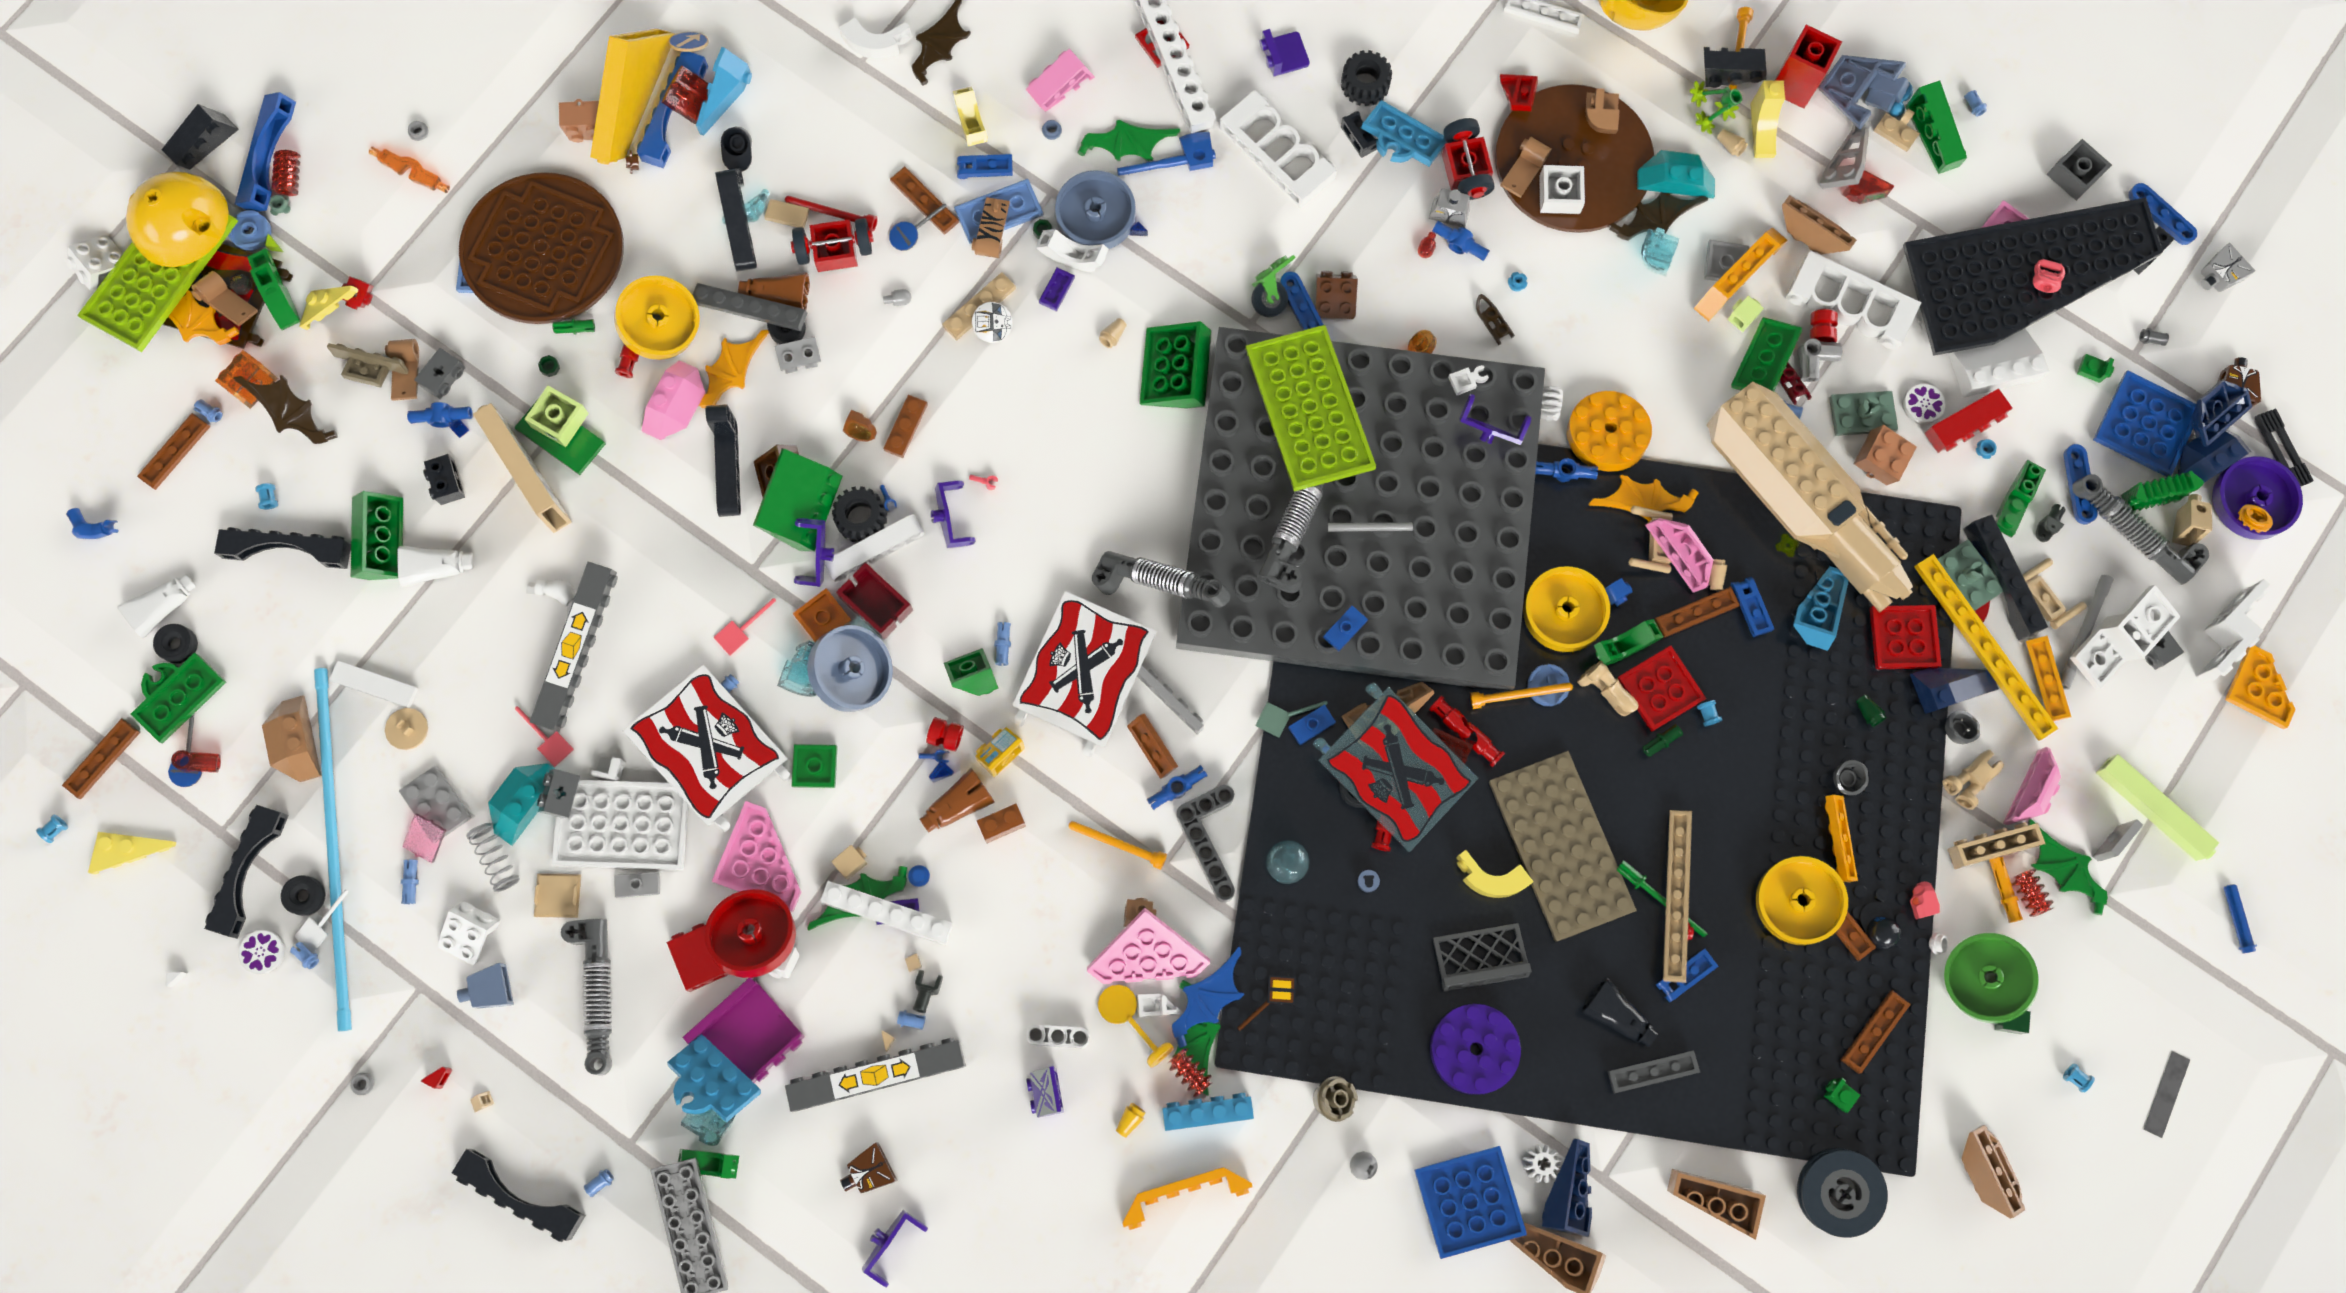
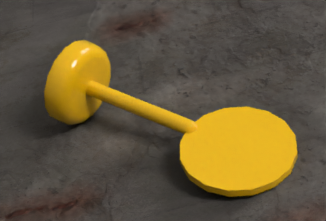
M1112 985L1106 988L1098 1001V1009L1101 1016L1113 1024H1122L1128 1021L1153 1050L1147 1058V1064L1150 1068L1158 1065L1173 1051V1045L1165 1042L1157 1047L1132 1018L1137 1008V1000L1133 991L1122 985Z

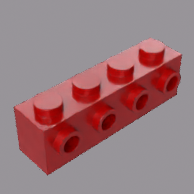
M1998 388L1931 426L1924 434L1937 453L1943 450L1949 452L1958 446L1957 442L1961 440L1966 442L1975 436L1973 433L1978 430L1982 433L1991 427L1992 422L1996 421L1998 424L2008 418L2007 413L2013 408Z

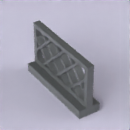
M1518 923L1433 938L1443 992L1526 978L1532 972L1530 963L1527 960ZM1505 931H1515L1516 940L1513 944L1502 938ZM1490 934L1497 939L1492 947L1480 941L1484 935ZM1469 938L1475 942L1470 951L1459 945L1462 939ZM1447 941L1454 948L1447 955L1440 950L1439 943ZM1499 941L1510 947L1505 956L1494 950ZM1477 945L1489 951L1483 960L1472 953ZM1456 948L1467 954L1462 964L1451 957ZM1512 949L1521 955L1522 962L1513 963L1507 959ZM1491 953L1502 960L1498 966L1492 967L1485 962ZM1469 957L1480 963L1477 970H1470L1464 966ZM1448 960L1459 967L1456 973L1446 975L1444 966Z

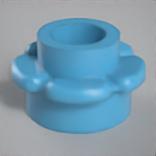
M1512 273L1511 277L1508 278L1510 289L1516 292L1525 289L1528 284L1526 282L1527 277L1523 273Z
M1990 439L1980 440L1977 443L1976 453L1984 459H1990L1991 456L1995 455L1997 446Z

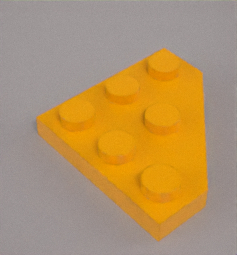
M2255 645L2248 647L2246 650L2247 654L2240 663L2225 700L2282 729H2286L2296 709L2293 702H2290L2285 692L2287 688L2281 674L2277 673L2273 664L2275 660L2271 653Z

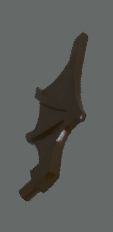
M955 0L947 13L934 26L916 36V40L922 45V51L911 67L914 76L922 86L928 83L925 76L927 74V67L940 60H952L951 50L954 45L960 40L967 39L971 34L970 31H965L958 21V9L962 4V0Z
M1660 192L1654 201L1647 204L1640 202L1637 205L1636 215L1629 225L1624 224L1620 227L1613 223L1609 230L1618 234L1617 237L1627 241L1643 232H1654L1660 238H1663L1676 219L1690 209L1708 201V197L1700 196L1693 200L1676 198L1670 193Z
M280 375V380L268 385L249 382L242 376L233 378L264 406L278 433L288 428L295 429L303 433L313 444H322L328 442V440L338 438L335 430L325 433L324 429L319 430L311 416V400L304 401L295 396L283 375Z

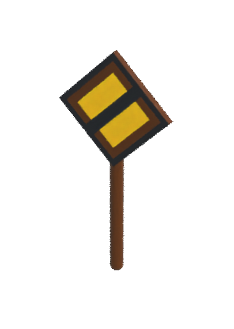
M1268 975L1267 1001L1241 1023L1237 1029H1243L1270 1003L1295 1005L1296 977Z

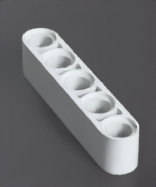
M909 515L834 555L832 562L826 560L824 564L834 582H839L853 575L865 562L870 566L918 540L924 535V531L915 515Z

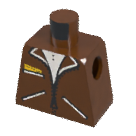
M2235 358L2234 365H2229L2221 371L2218 382L2225 380L2239 387L2247 388L2252 407L2261 402L2259 371L2247 368V358Z
M879 1142L871 1145L848 1163L847 1167L851 1174L840 1179L845 1192L857 1186L860 1193H865L898 1181Z

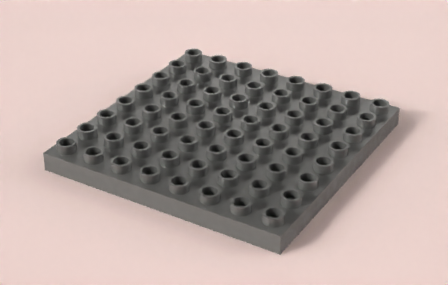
M1219 327L1186 570L1197 573L1199 577L1204 579L1220 580L1230 592L1231 597L1230 601L1223 607H1215L1210 602L1197 598L1186 599L1182 597L1176 649L1489 690L1512 691L1515 688L1545 368L1331 341L1374 458L1376 470L1324 484L1322 488L1323 496L1315 509L1316 511L1309 522L1303 538H1301L1299 547L1295 553L1291 554L1287 562L1301 571L1302 586L1299 591L1288 593L1267 585L1258 579L1259 572L1273 545L1271 542L1276 530H1278L1277 527L1281 523L1282 517H1284L1288 504H1290L1294 490L1246 352V345L1284 335ZM1483 365L1484 370L1478 374L1481 377L1488 375V380L1485 383L1475 382L1477 385L1476 389L1456 396L1448 378L1449 374L1468 367L1470 372H1474L1476 367ZM1469 395H1475V399L1467 417L1492 425L1513 435H1518L1525 417L1530 416L1532 419L1521 445L1497 436L1494 437L1492 444H1489L1487 441L1484 442L1479 439L1483 433L1482 430L1460 422L1459 418ZM1328 523H1413V531L1328 532L1327 529ZM1283 571L1279 580H1282L1284 575L1286 576V572ZM1353 606L1368 621L1338 651L1323 636Z

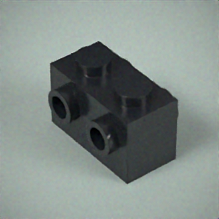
M449 454L424 461L426 469L423 470L426 480L430 482L431 488L428 490L432 500H436L440 505H444L465 498L455 460Z

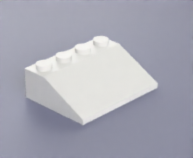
M2026 328L1994 345L1948 353L1963 398L1995 391L1998 388L2004 389L2039 381L2050 372L2044 353Z

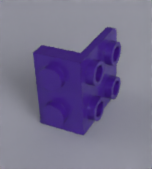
M1270 29L1262 31V39L1259 40L1261 50L1265 52L1266 64L1271 69L1273 77L1309 66L1310 61L1299 32L1295 31L1273 38Z

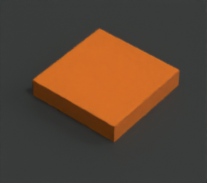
M827 588L793 612L795 618L814 642L823 634L840 626L849 625L852 622Z

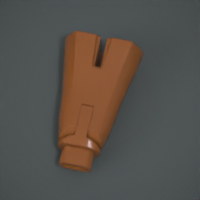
M798 273L739 281L738 293L807 310L808 298L806 295L809 294L810 288L808 273Z
M970 768L926 810L927 814L919 820L929 833L936 827L940 829V827L948 826L971 813L995 803V801L974 770Z

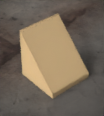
M917 953L905 959L909 972L922 968Z
M882 1031L885 1051L888 1052L895 1038Z
M490 1091L478 1094L470 1100L475 1112L494 1104Z

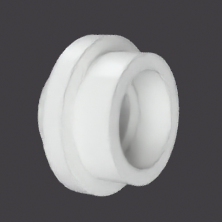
M1935 933L1929 940V947L1934 954L1946 953L1948 949V938L1941 933Z

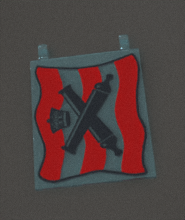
M1372 683L1365 690L1376 700L1331 747L1323 738L1316 739L1313 745L1323 753L1318 761L1410 852L1476 782L1478 777L1389 687L1382 692L1375 683Z

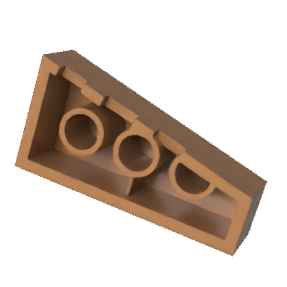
M1672 1169L1667 1188L1668 1192L1756 1240L1766 1195L1759 1191Z

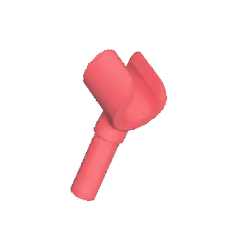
M974 475L969 476V480L985 484L989 490L996 488V486L990 485L989 481L998 482V478L993 475L988 478Z

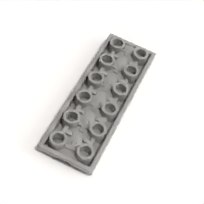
M696 1158L651 1169L681 1293H718L728 1290L727 1277Z

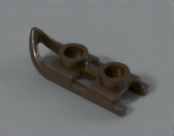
M1480 294L1476 300L1477 314L1499 346L1501 345L1500 339L1509 334L1513 338L1515 335L1497 307L1485 295ZM1481 299L1490 306L1482 313L1480 311ZM1491 321H1492L1493 324L1496 326V327L1493 328V329H1492L1491 326L1489 325V322H1491Z

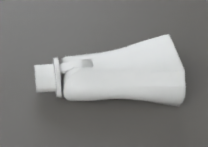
M399 546L397 549L398 579L401 587L432 579L460 574V572L464 573L466 569L474 568L473 553Z
M187 574L179 579L175 577L173 580L145 594L118 605L117 609L131 628L141 638H145L168 614L187 599V596L190 595L189 591L195 588L196 585Z

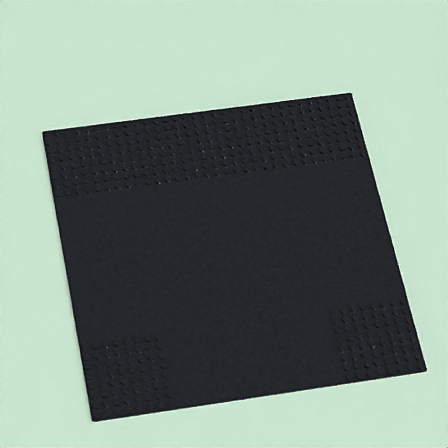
M1538 444V462L1553 463L1554 461L1569 458L1575 461V463L1588 466L1573 453L1571 448ZM1640 459L1633 466L1621 471L1608 472L1598 470L1596 471L1598 472L1596 480L1578 478L1571 479L1568 482H1560L1553 478L1552 475H1535L1523 604L1529 588L1541 574L1550 569L1565 566L1587 571L1597 578L1604 588L1622 578L1624 582L1629 583L1633 591L1626 597L1628 600L1621 605H1610L1609 621L1602 634L1588 647L1573 652L1555 651L1538 642L1526 626L1522 609L1515 688L1512 691L1527 689L1528 678L1538 666L1554 664L1567 673L1569 682L1573 685V689L1569 691L1567 697L1560 704L1543 706L1536 703L1531 697L1485 703V706H1482V708L1472 709L1471 692L1479 691V693L1487 695L1505 691L1273 661L1268 703L1287 712H1292L1327 701L1325 706L1336 721V724L1302 745L1298 744L1288 727L1318 708L1290 716L1279 738L1263 730L1230 953L1231 957L1238 947L1241 948V956L1234 967L1233 980L1239 993H1244V995L1239 1000L1232 1001L1222 1008L1221 1028L1219 1029L1214 1062L1217 1068L1321 1084L1330 1077L1337 1076L1353 1084L1356 1090L1806 1161L1821 1151L1842 1148L1867 1157L1882 1173L1907 1177L1915 1176L1931 960L1929 940L1932 937L1934 915L1915 919L1910 900L1917 883L1926 881L1932 885L1934 890L1936 888L1946 744L1945 723L1947 721L1948 707L1925 714L1910 674L1924 669L1875 668L1870 608L1873 605L1849 581L1837 635L1828 651L1809 645L1804 641L1793 626L1797 608L1816 586L1830 566L1837 567L1823 551L1814 550L1811 546L1794 539L1738 473ZM1561 468L1564 473H1570L1568 468ZM1620 475L1628 476L1631 480L1641 484H1651L1657 479L1667 492L1677 497H1682L1684 494L1687 496L1691 489L1698 491L1699 494L1695 498V502L1686 512L1674 510L1663 512L1673 515L1671 521L1689 525L1713 560H1725L1727 570L1723 590L1731 587L1733 582L1738 581L1740 583L1748 577L1754 579L1774 626L1773 631L1752 637L1739 606L1662 638L1627 658L1607 665L1611 674L1617 679L1620 675L1667 647L1672 646L1706 699L1651 732L1637 710L1627 716H1621L1601 694L1602 691L1597 686L1589 684L1582 687L1577 683L1578 679L1590 667L1600 661L1596 655L1594 645L1617 637L1644 621L1655 619L1721 590H1710L1708 583L1706 588L1692 592L1672 562L1670 563V573L1629 565L1630 558L1649 561L1650 532L1645 526L1649 521L1627 510L1605 506H1589V503L1594 498L1601 499L1614 494L1622 483ZM1861 492L1864 505L1879 522L1882 521L1886 525V530L1893 538L1896 537L1900 541V546L1908 554V557L1902 560L1890 549L1901 561V565L1913 585L1911 588L1913 593L1904 600L1900 597L1898 599L1889 597L1893 602L1888 606L1935 605L1942 665L1940 668H1951L1954 622L1914 566L1933 554L1938 559L1959 545L1961 508L1952 505ZM1876 533V534L1881 538V540H1882L1885 544H1887V543L1884 541V539H1883L1878 533ZM1747 589L1743 590L1745 595L1750 593ZM1562 606L1565 612H1568V614L1571 612L1568 606ZM1423 682L1434 691V694L1412 717L1431 741L1444 747L1450 753L1458 769L1471 780V783L1465 790L1443 803L1436 810L1418 838L1409 842H1403L1395 830L1389 845L1391 848L1390 852L1372 848L1371 845L1375 842L1376 826L1381 814L1368 806L1355 808L1348 805L1342 799L1339 792V783L1343 775L1333 770L1327 764L1326 759L1334 756L1356 739L1343 721L1342 715L1361 704L1371 705L1379 702L1378 698L1382 696H1395L1398 690ZM1866 694L1885 711L1884 714L1887 717L1874 727L1866 723L1856 703L1859 698ZM1443 696L1446 703L1460 711L1467 721L1483 732L1500 752H1505L1493 767L1490 766V762L1483 755H1478L1461 739L1457 732L1446 726L1438 714L1429 710L1439 697ZM1715 700V707L1719 717H1722V721L1704 726V718L1697 706ZM1674 724L1678 725L1683 735L1671 742L1668 748H1662L1650 757L1643 752L1642 747L1656 738L1658 733L1662 734ZM1398 731L1395 735L1398 737L1399 742L1392 744L1399 743L1404 766L1431 771L1436 778H1442L1436 769L1419 759L1409 749L1401 732ZM1475 732L1468 737L1472 741L1478 740ZM1358 741L1345 750L1361 762L1364 756L1382 761L1375 751L1369 753ZM1569 751L1617 866L1623 860L1641 875H1646L1645 882L1664 898H1666L1670 810L1692 811L1688 917L1705 930L1708 935L1702 937L1694 930L1693 938L1688 940L1687 961L1702 949H1706L1719 967L1676 999L1668 1002L1663 990H1659L1655 985L1663 979L1666 907L1641 886L1635 889V885L1623 875V880L1637 911L1558 942H1555L1531 884L1519 893L1504 898L1487 897L1467 886L1463 879L1469 874L1467 872L1464 873L1459 868L1456 858L1465 850H1467L1481 870L1489 875L1503 876L1519 865L1525 870L1489 785L1490 780ZM1855 760L1866 766L1869 781L1861 793L1846 795L1836 788L1833 781V773L1842 762ZM1369 767V768H1371V769H1373V770L1380 771V772L1387 773V774H1390V775H1391L1390 772L1383 771V770H1380V769H1376V768H1373V767ZM1377 773L1379 779L1384 778L1387 782L1390 781V776ZM1407 778L1408 780L1421 783V781ZM1348 781L1347 788L1349 793L1354 798L1359 799L1352 784ZM1445 782L1443 785H1438V783L1431 785L1438 793L1441 801L1453 794ZM1409 790L1414 807L1407 808L1406 811L1409 813L1415 826L1420 830L1428 817L1416 795ZM1391 795L1399 802V799L1396 795ZM1830 795L1844 797L1858 881L1843 882L1848 894L1847 911L1863 930L1860 923L1862 908L1872 902L1882 903L1890 909L1902 933L1901 939L1896 946L1884 950L1875 948L1859 961L1855 959L1836 933L1823 941L1809 945H1795L1780 940L1764 926L1756 907V892L1761 878L1772 866L1780 861L1798 856L1811 857L1828 864L1836 871L1837 862L1832 851L1833 839L1829 832L1830 821L1825 809V796ZM1365 870L1376 872L1380 878L1379 886L1373 892H1364L1358 886V877ZM1799 895L1796 900L1804 907L1807 902L1806 898ZM1519 924L1527 960L1532 971L1529 977L1443 992L1433 938ZM1505 931L1502 938L1513 944L1516 940L1515 931ZM1487 934L1480 941L1492 947L1497 939ZM1464 938L1459 945L1470 951L1475 942L1469 938ZM1447 941L1439 943L1440 950L1447 955L1454 948ZM1501 941L1494 948L1495 951L1503 956L1510 949ZM1477 945L1472 953L1483 960L1489 951ZM1456 948L1451 957L1462 964L1467 954ZM1512 949L1507 959L1513 963L1522 962L1521 955ZM1491 953L1485 962L1494 967L1498 966L1502 960ZM1471 957L1464 964L1470 970H1477L1480 965L1479 962ZM1449 960L1444 966L1446 975L1456 973L1459 968ZM1268 975L1296 977L1295 1005L1270 1003L1243 1029H1237L1241 1023L1267 1001ZM1607 977L1647 1018L1649 1023L1652 1024V1029L1659 1033L1649 1047L1642 1042L1637 1043L1625 1037L1614 1029L1581 1012L1588 998L1595 996L1592 993L1604 978ZM1675 982L1669 983L1673 990L1678 988ZM1893 990L1911 1005L1863 1072L1858 1074L1841 1061V1058L1887 994ZM1468 1004H1482L1497 1009L1511 1021L1518 1033L1521 1045L1518 1068L1513 1077L1504 1086L1493 1092L1477 1095L1459 1092L1447 1085L1433 1066L1430 1054V1042L1433 1031L1438 1022L1447 1013L1458 1007ZM1476 1043L1471 1044L1470 1051L1473 1055H1478L1482 1052ZM1694 1051L1700 1073L1613 1093L1607 1071ZM1832 1079H1845V1083L1860 1094V1097L1848 1113H1845L1824 1097L1827 1092L1825 1088Z

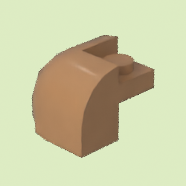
M1597 88L1595 93L1587 92L1585 113L1589 126L1596 132L1616 134L1619 124V94L1604 93L1605 89Z

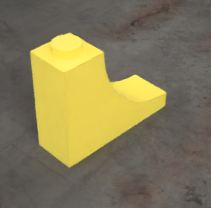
M1763 81L1750 104L1754 158H1774L1776 155L1777 124L1780 110L1785 100L1784 81Z

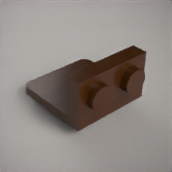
M1321 271V274H1316L1315 308L1320 318L1354 319L1357 302V276L1353 275V272L1348 271L1341 272V275L1333 274L1332 271Z

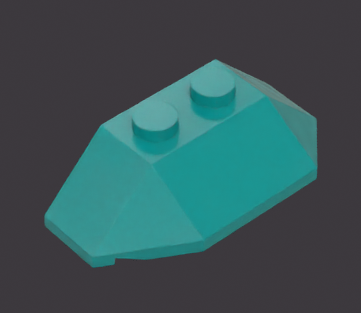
M1660 150L1637 171V189L1696 197L1705 196L1714 199L1715 178L1700 155Z
M548 763L515 767L488 802L494 834L511 846L514 845L538 813L539 806H537L539 795L544 792V776L546 773H549V770L555 769Z

